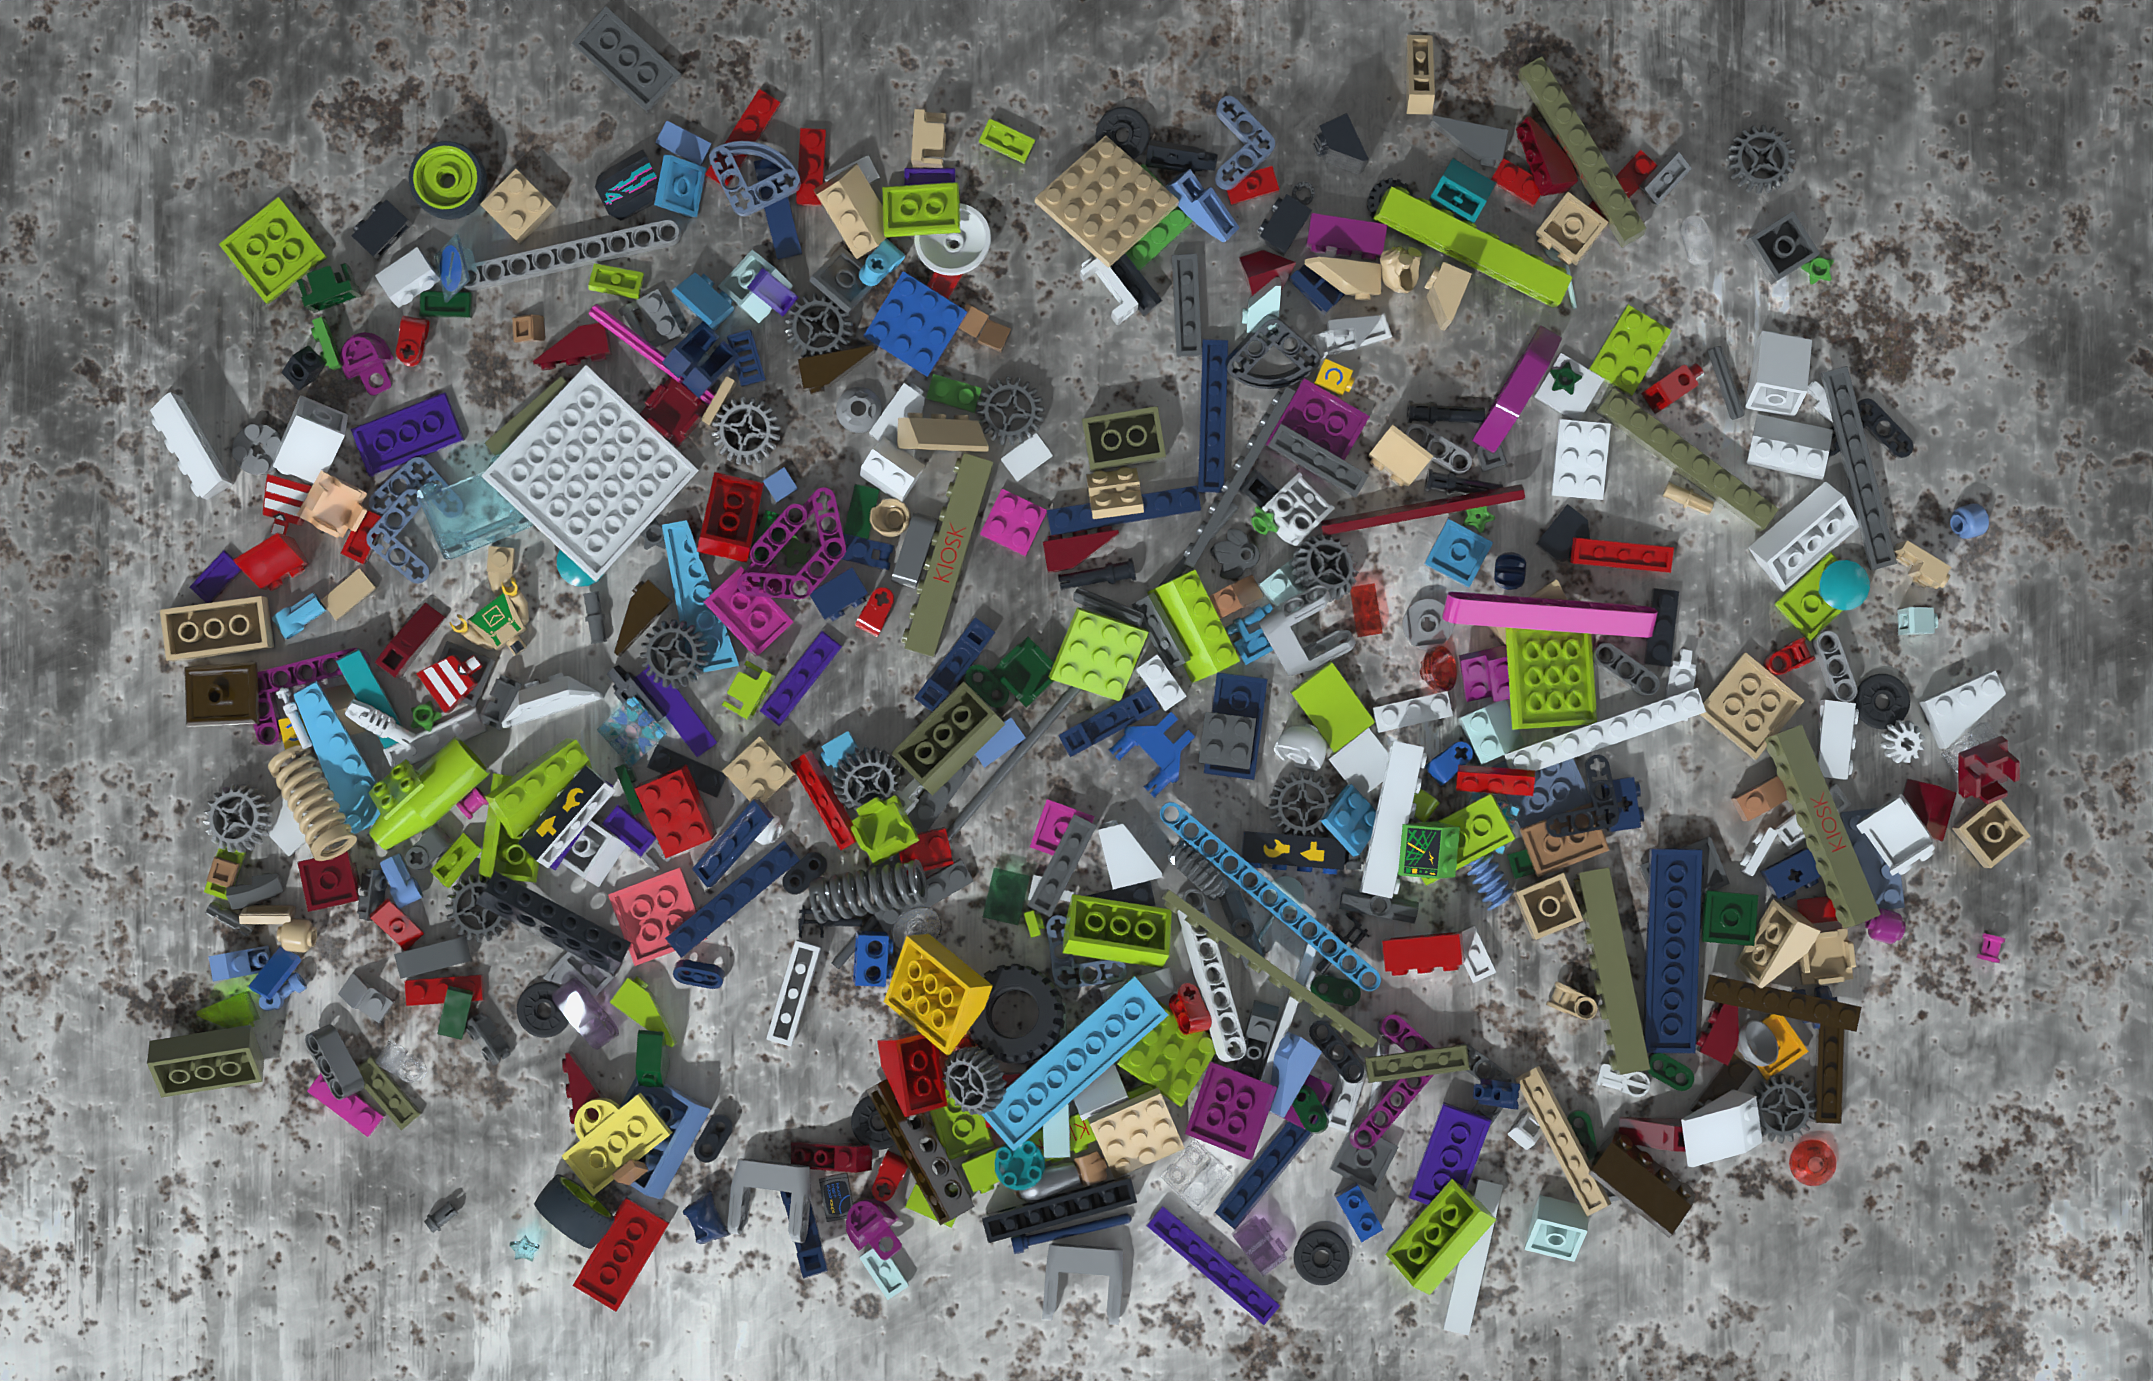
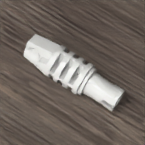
M353 699L346 709L345 715L361 727L372 731L381 738L389 737L406 748L415 736V733L396 724V720L393 717L363 702Z

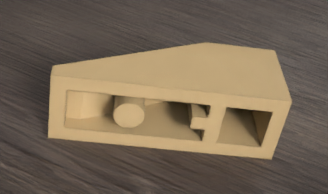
M1407 35V114H1432L1435 98L1433 35Z
M1321 256L1305 259L1306 266L1345 295L1355 296V300L1367 301L1370 300L1371 296L1381 294V264Z

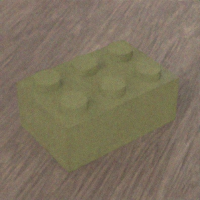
M1158 406L1082 419L1090 472L1166 459Z

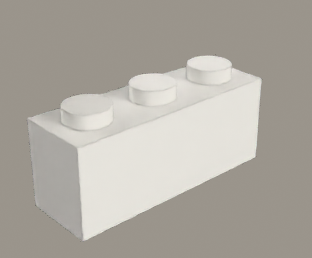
M1820 700L1814 755L1824 778L1847 780L1848 775L1852 774L1853 760H1850V752L1854 750L1856 743L1853 725L1857 724L1859 716L1858 709H1855L1856 703Z

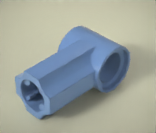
M401 854L394 855L379 863L391 886L390 893L398 908L423 898L422 890L416 879L411 876Z

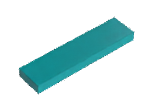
M360 648L336 659L357 700L393 717L396 720V724L403 727ZM379 737L385 749L398 743L389 737Z

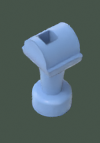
M298 972L291 974L288 977L289 982L281 986L271 1000L261 996L259 998L260 1007L265 1011L280 1009L284 1004V999L294 991L301 993L306 990L307 985Z

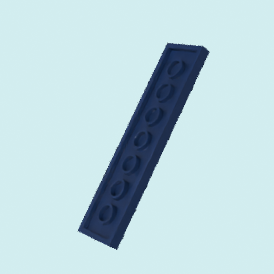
M1650 848L1643 1030L1647 1053H1696L1702 879L1701 849Z

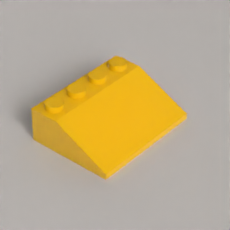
M930 934L906 936L884 1003L942 1052L949 1055L984 1010L993 985Z

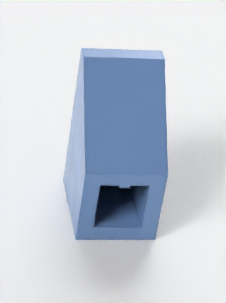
M269 945L208 956L213 982L257 974L271 958Z

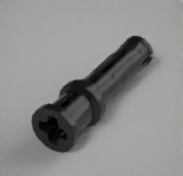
M1409 400L1407 404V423L1425 421L1428 424H1433L1436 421L1482 424L1485 419L1484 407L1441 406L1431 401L1429 404L1414 403L1412 400Z
M1428 469L1424 491L1429 492L1430 489L1443 491L1446 495L1453 494L1454 492L1470 494L1486 491L1484 489L1503 488V484L1459 478L1452 472L1442 474Z
M1128 558V561L1114 564L1107 562L1105 567L1058 575L1059 582L1070 581L1059 584L1061 591L1106 581L1109 584H1115L1116 581L1131 578L1132 580H1137L1133 558Z

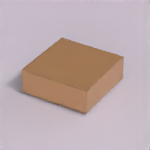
M966 304L964 310L968 311V314L959 326V329L977 339L989 315Z
M214 856L206 881L224 887H233L240 864Z
M630 1159L612 1175L616 1182L631 1185L645 1174L648 1168L645 1163Z

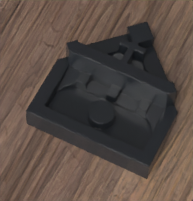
M1567 504L1536 543V546L1556 561L1565 562L1566 560H1571L1573 537L1590 539L1588 519Z

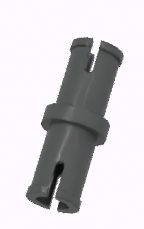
M599 591L583 594L587 613L585 622L588 621L591 644L607 642L603 622L605 614H602Z

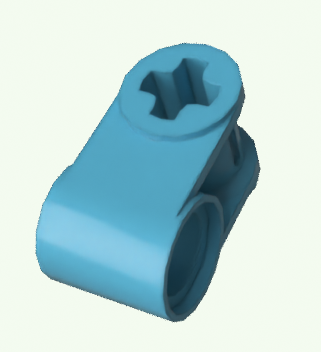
M886 238L866 259L865 265L859 271L860 280L868 286L877 285L900 265L906 255Z

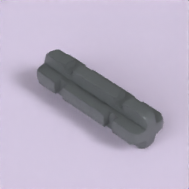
M216 902L210 903L207 907L206 914L212 918L217 917V921L234 930L239 929V932L245 936H249L255 927V924H240L239 914L226 907L222 909V905Z

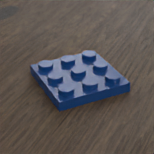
M903 271L863 337L929 377L968 314V311Z

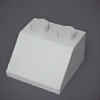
M883 437L871 450L862 465L860 476L891 498L904 502L926 466L904 450L897 449V445Z

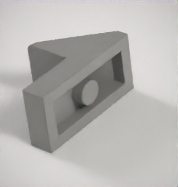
M1379 315L1328 320L1327 332L1328 334L1334 333V337L1349 336V332L1353 331L1356 351L1376 327L1380 318Z
M355 973L351 974L338 993L354 1010L359 1009L378 1023H381L395 1002Z

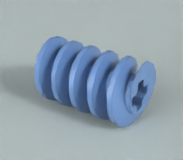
M1488 853L1465 865L1472 867L1467 873L1468 876H1477L1472 882L1473 885L1480 883L1482 885L1477 892H1486L1487 894L1482 901H1491L1492 904L1487 908L1488 911L1508 901L1514 893L1513 889H1505L1509 884L1508 880L1500 881L1504 872H1495L1499 863H1490L1494 857L1493 853Z

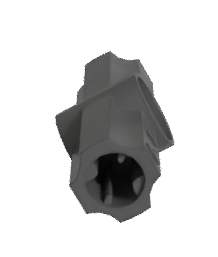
M1343 887L1339 909L1415 924L1419 902L1396 897L1387 898ZM1378 898L1385 901V909L1380 913L1375 912L1372 907L1373 902Z
M1238 889L1219 897L1232 935L1265 958L1240 890ZM1242 921L1246 922L1250 928L1249 933L1243 937L1235 932L1237 923ZM1241 955L1245 969L1250 968L1247 966L1249 960Z

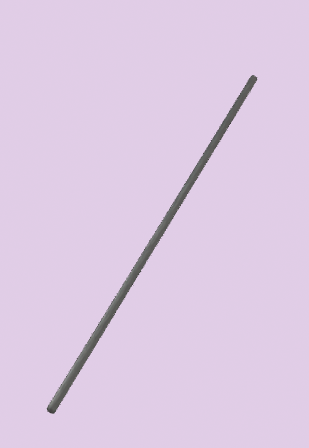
M1233 502L1230 504L1209 542L1239 509ZM1184 556L1158 586L1181 575L1188 568V566L1184 565L1187 557ZM1071 686L946 830L949 842L1082 689ZM898 887L896 888V895L899 894ZM875 914L859 931H873L879 921ZM856 935L833 960L832 964L837 969H840L855 952Z

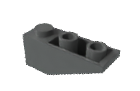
M1254 1000L1244 1033L1246 1053L1243 1058L1237 1060L1235 1071L1259 1080L1277 1023L1278 1006Z

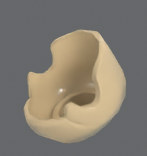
M883 499L876 507H872L870 512V522L873 528L883 536L895 537L902 534L908 528L911 521V513L907 505L898 499Z

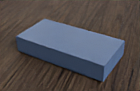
M666 121L655 142L656 145L700 166L703 165L712 147V143L669 121Z
M1012 718L1005 721V725L975 754L984 768L1026 738Z

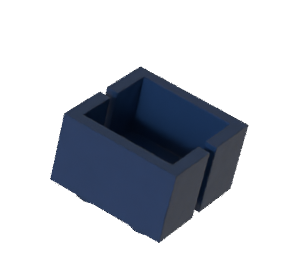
M704 321L679 342L662 362L678 379L682 376L684 378L682 383L698 398L715 384L740 357L724 340L709 355L707 351L720 336Z

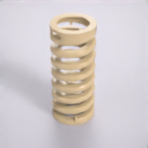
M301 745L293 746L277 754L269 762L268 769L272 776L276 778V784L282 790L283 798L288 801V808L294 812L293 818L299 823V830L305 835V841L314 859L325 861L335 858L349 850L356 843L357 838L353 832L351 833V826L344 823L346 820L345 814L338 812L340 804L337 801H332L334 793L332 790L327 789L328 781L325 778H321L323 773L321 768L314 767L317 760L311 748L303 749ZM304 753L302 757L286 766L280 767L290 757L295 759L296 754ZM343 839H348L346 843L338 848L333 849L330 846ZM330 846L329 850H323L325 847Z

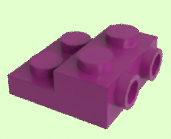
M1506 645L1459 655L1466 702L1492 697L1494 702L1510 699Z

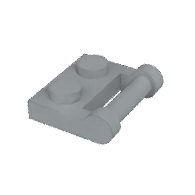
M659 289L618 310L621 317H625L631 330L655 348H659L683 335ZM639 309L656 338L650 342L633 313Z

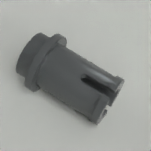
M1346 849V862L1344 863L1346 870H1361V865H1364V862H1361V853L1353 857Z
M448 1201L434 1214H428L424 1222L433 1233L441 1231L440 1227L455 1215H458V1212Z

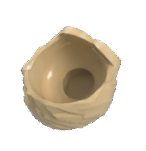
M1394 246L1388 251H1384L1380 258L1382 265L1381 278L1384 284L1398 293L1411 292L1419 278L1422 253L1416 248L1405 250L1401 246Z

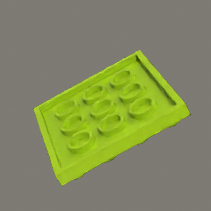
M1505 627L1512 730L1591 725L1596 723L1597 710L1591 634Z

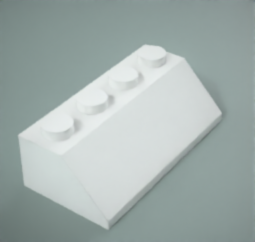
M172 392L167 393L150 410L154 416L151 418V421L159 432L162 430L167 439L164 440V443L171 453H176L180 460L177 462V465L184 475H189L192 481L190 487L197 497L201 496L208 500L234 484L183 397Z
M1825 481L1764 535L1758 538L1749 549L1757 563L1780 590L1784 592L1858 529L1859 524L1845 496Z

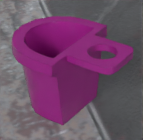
M368 332L357 333L347 339L340 353V361L346 378L349 380L360 375L367 393L371 396L391 388L392 383L383 364L393 360L394 356L384 339ZM376 373L382 375L384 380L379 388H373L369 383L371 375Z
M866 1199L854 1204L849 1209L846 1219V1232L858 1251L867 1244H870L878 1256L886 1261L902 1248V1243L890 1229V1226L899 1218L886 1203L877 1199ZM885 1237L893 1240V1247L887 1252L882 1251L879 1247L880 1241Z

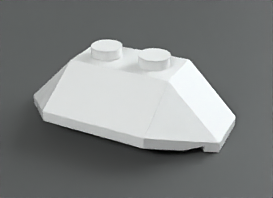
M563 673L555 674L548 677L549 682L539 684V681L524 684L525 689L518 691L502 722L503 728L517 726L602 699L604 696L600 691L571 676L564 677Z

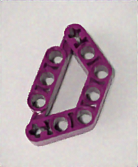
M1541 325L1539 326L1525 353L1521 355L1487 412L1486 418L1472 439L1474 443L1493 454L1495 453L1549 367L1562 337Z
M821 487L803 505L791 504L753 545L749 555L752 564L737 581V588L743 595L797 600L805 599L842 559L846 552V545L835 495L830 489ZM821 492L824 493V496L830 497V500L826 502L827 510L832 508L833 513H825L819 516L818 511H823V505L821 502L817 503L816 499L820 497ZM795 508L801 511L802 519L800 522L793 523L789 520L788 512L791 509ZM814 513L821 547L795 576L761 573ZM826 517H830L835 521V529L831 532L825 531L821 526L822 520ZM774 528L784 530L785 539L782 542H776L772 539L771 532ZM831 542L840 545L841 552L836 557L830 556L827 552V546ZM758 547L766 548L769 553L767 560L758 561L754 556L755 549ZM815 561L822 563L824 566V572L820 576H815L810 572V565ZM747 577H752V582L760 583V577H764V593L758 592L760 587H752L751 591H746V587L742 586V581H746ZM778 579L781 582L782 588L778 593H771L768 590L767 584L769 580ZM796 581L806 583L807 591L804 595H797L793 591V585Z

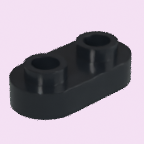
M811 852L804 856L784 875L782 880L784 889L793 895L804 892L810 886V881L813 878L821 877L826 872L828 864L825 856L818 852ZM812 860H816L819 863V867L816 870H812L809 866ZM793 877H797L800 880V884L797 887L792 886L790 883Z
M718 1114L713 1116L707 1123L694 1146V1154L699 1161L709 1163L719 1156L733 1132V1122L728 1116ZM719 1122L725 1125V1130L722 1132L716 1129V1124ZM706 1144L712 1147V1152L709 1154L703 1151V1146Z

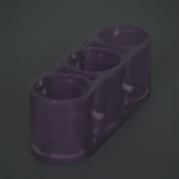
M576 978L571 979L552 993V998L557 1007L592 1048L598 1050L619 1035V1030L614 1021Z

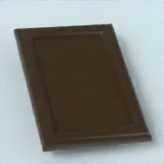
M257 662L184 667L186 727L259 724Z

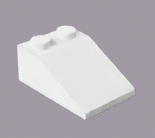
M590 820L561 863L599 887L627 845Z
M1731 1090L1681 1119L1689 1167L1746 1153L1762 1143L1757 1099L1754 1095Z

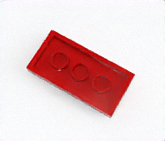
M627 1196L614 1215L615 1221L596 1245L572 1285L615 1312L618 1311L670 1222Z

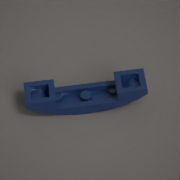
M768 159L754 161L758 182L782 171V169ZM777 181L773 182L778 194L781 193L780 187L785 185V183L778 185ZM769 186L762 187L760 189L761 197L769 199L773 195V189ZM788 197L765 207L777 259L781 260L801 255L802 250Z
M975 617L914 699L933 712L950 695L996 632Z
M1147 686L1058 736L1068 755L1072 757L1160 708Z
M780 1191L789 1220L792 1193ZM811 1201L806 1240L804 1243L794 1242L803 1279L828 1272Z

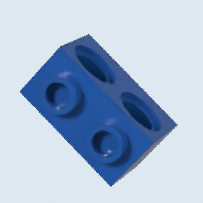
M856 931L853 982L855 986L886 987V980L891 979V964H887L888 954L892 955L893 939H889L887 932ZM874 940L881 942L879 950L875 952L868 950L870 942ZM870 966L879 967V972L874 977L866 975V971Z
M1356 1182L1334 1194L1361 1243L1384 1230Z

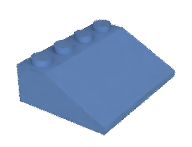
M636 1076L620 1107L622 1108L641 1092L672 1131V1134L638 1160L646 1164L648 1171L634 1181L631 1186L646 1196L662 1199L711 1109L665 1083L664 1088L639 1086Z

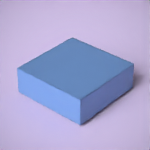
M785 468L763 480L777 503L798 490Z

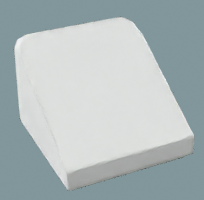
M1527 1110L1511 1128L1508 1135L1524 1149L1528 1150L1535 1145L1543 1131L1535 1116Z

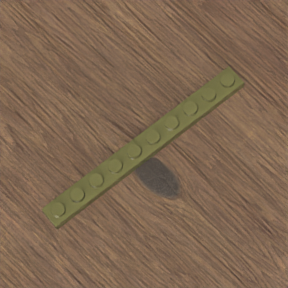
M1169 889L1164 892L1161 898L1166 900L1164 906L1175 914L1178 910L1187 916L1184 919L1196 929L1199 925L1207 930L1205 935L1218 944L1220 940L1228 945L1226 950L1238 959L1241 955L1248 959L1247 966L1257 973H1260L1262 970L1270 975L1268 981L1278 988H1281L1282 985L1291 990L1288 994L1300 1004L1305 1000L1312 1005L1309 1009L1321 1019L1324 1015L1332 1020L1330 1024L1341 1033L1345 1030L1353 1035L1351 1040L1361 1048H1364L1365 1045L1373 1048L1378 1041L1375 1037Z

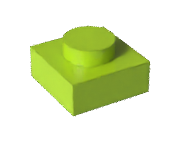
M1034 910L1024 912L1031 938L1041 935L1040 929L1044 928L1040 913L1035 915Z

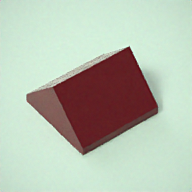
M1907 779L1902 795L1935 840L1943 842L1957 793L1938 785Z

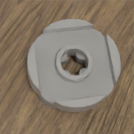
M250 424L235 437L232 456L237 465L247 473L253 475L271 473L277 469L273 467V463L282 437L275 429L267 425ZM263 443L262 449L265 450V453L263 455L258 454L256 457L253 446Z
M1422 599L1406 610L1402 620V629L1411 645L1422 650H1433L1441 647L1448 641L1453 632L1454 623L1443 620L1444 604L1434 599ZM1425 617H1429L1430 621L1435 622V626L1431 627V632H1426V629L1421 627Z

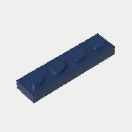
M753 799L692 868L707 888L713 887L774 819L760 799Z

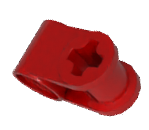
M403 315L399 327L396 355L404 365L414 367L421 362L429 333V320ZM411 348V350L414 352V355H409V358L407 359V357L404 355V352H409Z
M885 587L874 590L866 606L861 611L855 626L878 637L894 603L893 592ZM886 592V598L889 599V603H883L882 606L878 605L879 600L876 598V595Z
M1803 636L1766 656L1763 666L1776 676L1802 667L1816 658L1810 654L1805 644L1806 638ZM1775 657L1780 658L1782 661V668L1780 670H1776L1772 665Z
M1182 984L1178 989V993L1173 994L1169 999V1007L1176 1018L1179 1030L1184 1035L1209 1030L1212 1020L1199 990L1193 984Z
M887 1150L878 1170L879 1173L872 1187L873 1196L882 1202L888 1201L893 1197L899 1182L902 1181L908 1168L902 1156ZM883 1183H887L888 1189L891 1192L885 1193L883 1196L879 1195L880 1190L876 1188L877 1185L882 1186Z

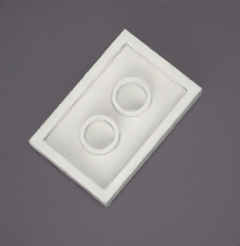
M1559 419L1551 495L1603 500L1610 423Z

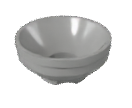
M851 388L845 391L837 402V418L840 424L851 432H868L882 415L881 401L868 388ZM856 401H861L866 405V411L861 416H856L851 412V405Z
M1752 1020L1741 1028L1738 1049L1743 1054L1744 1059L1761 1067L1774 1063L1778 1057V1044L1769 1027L1761 1021Z

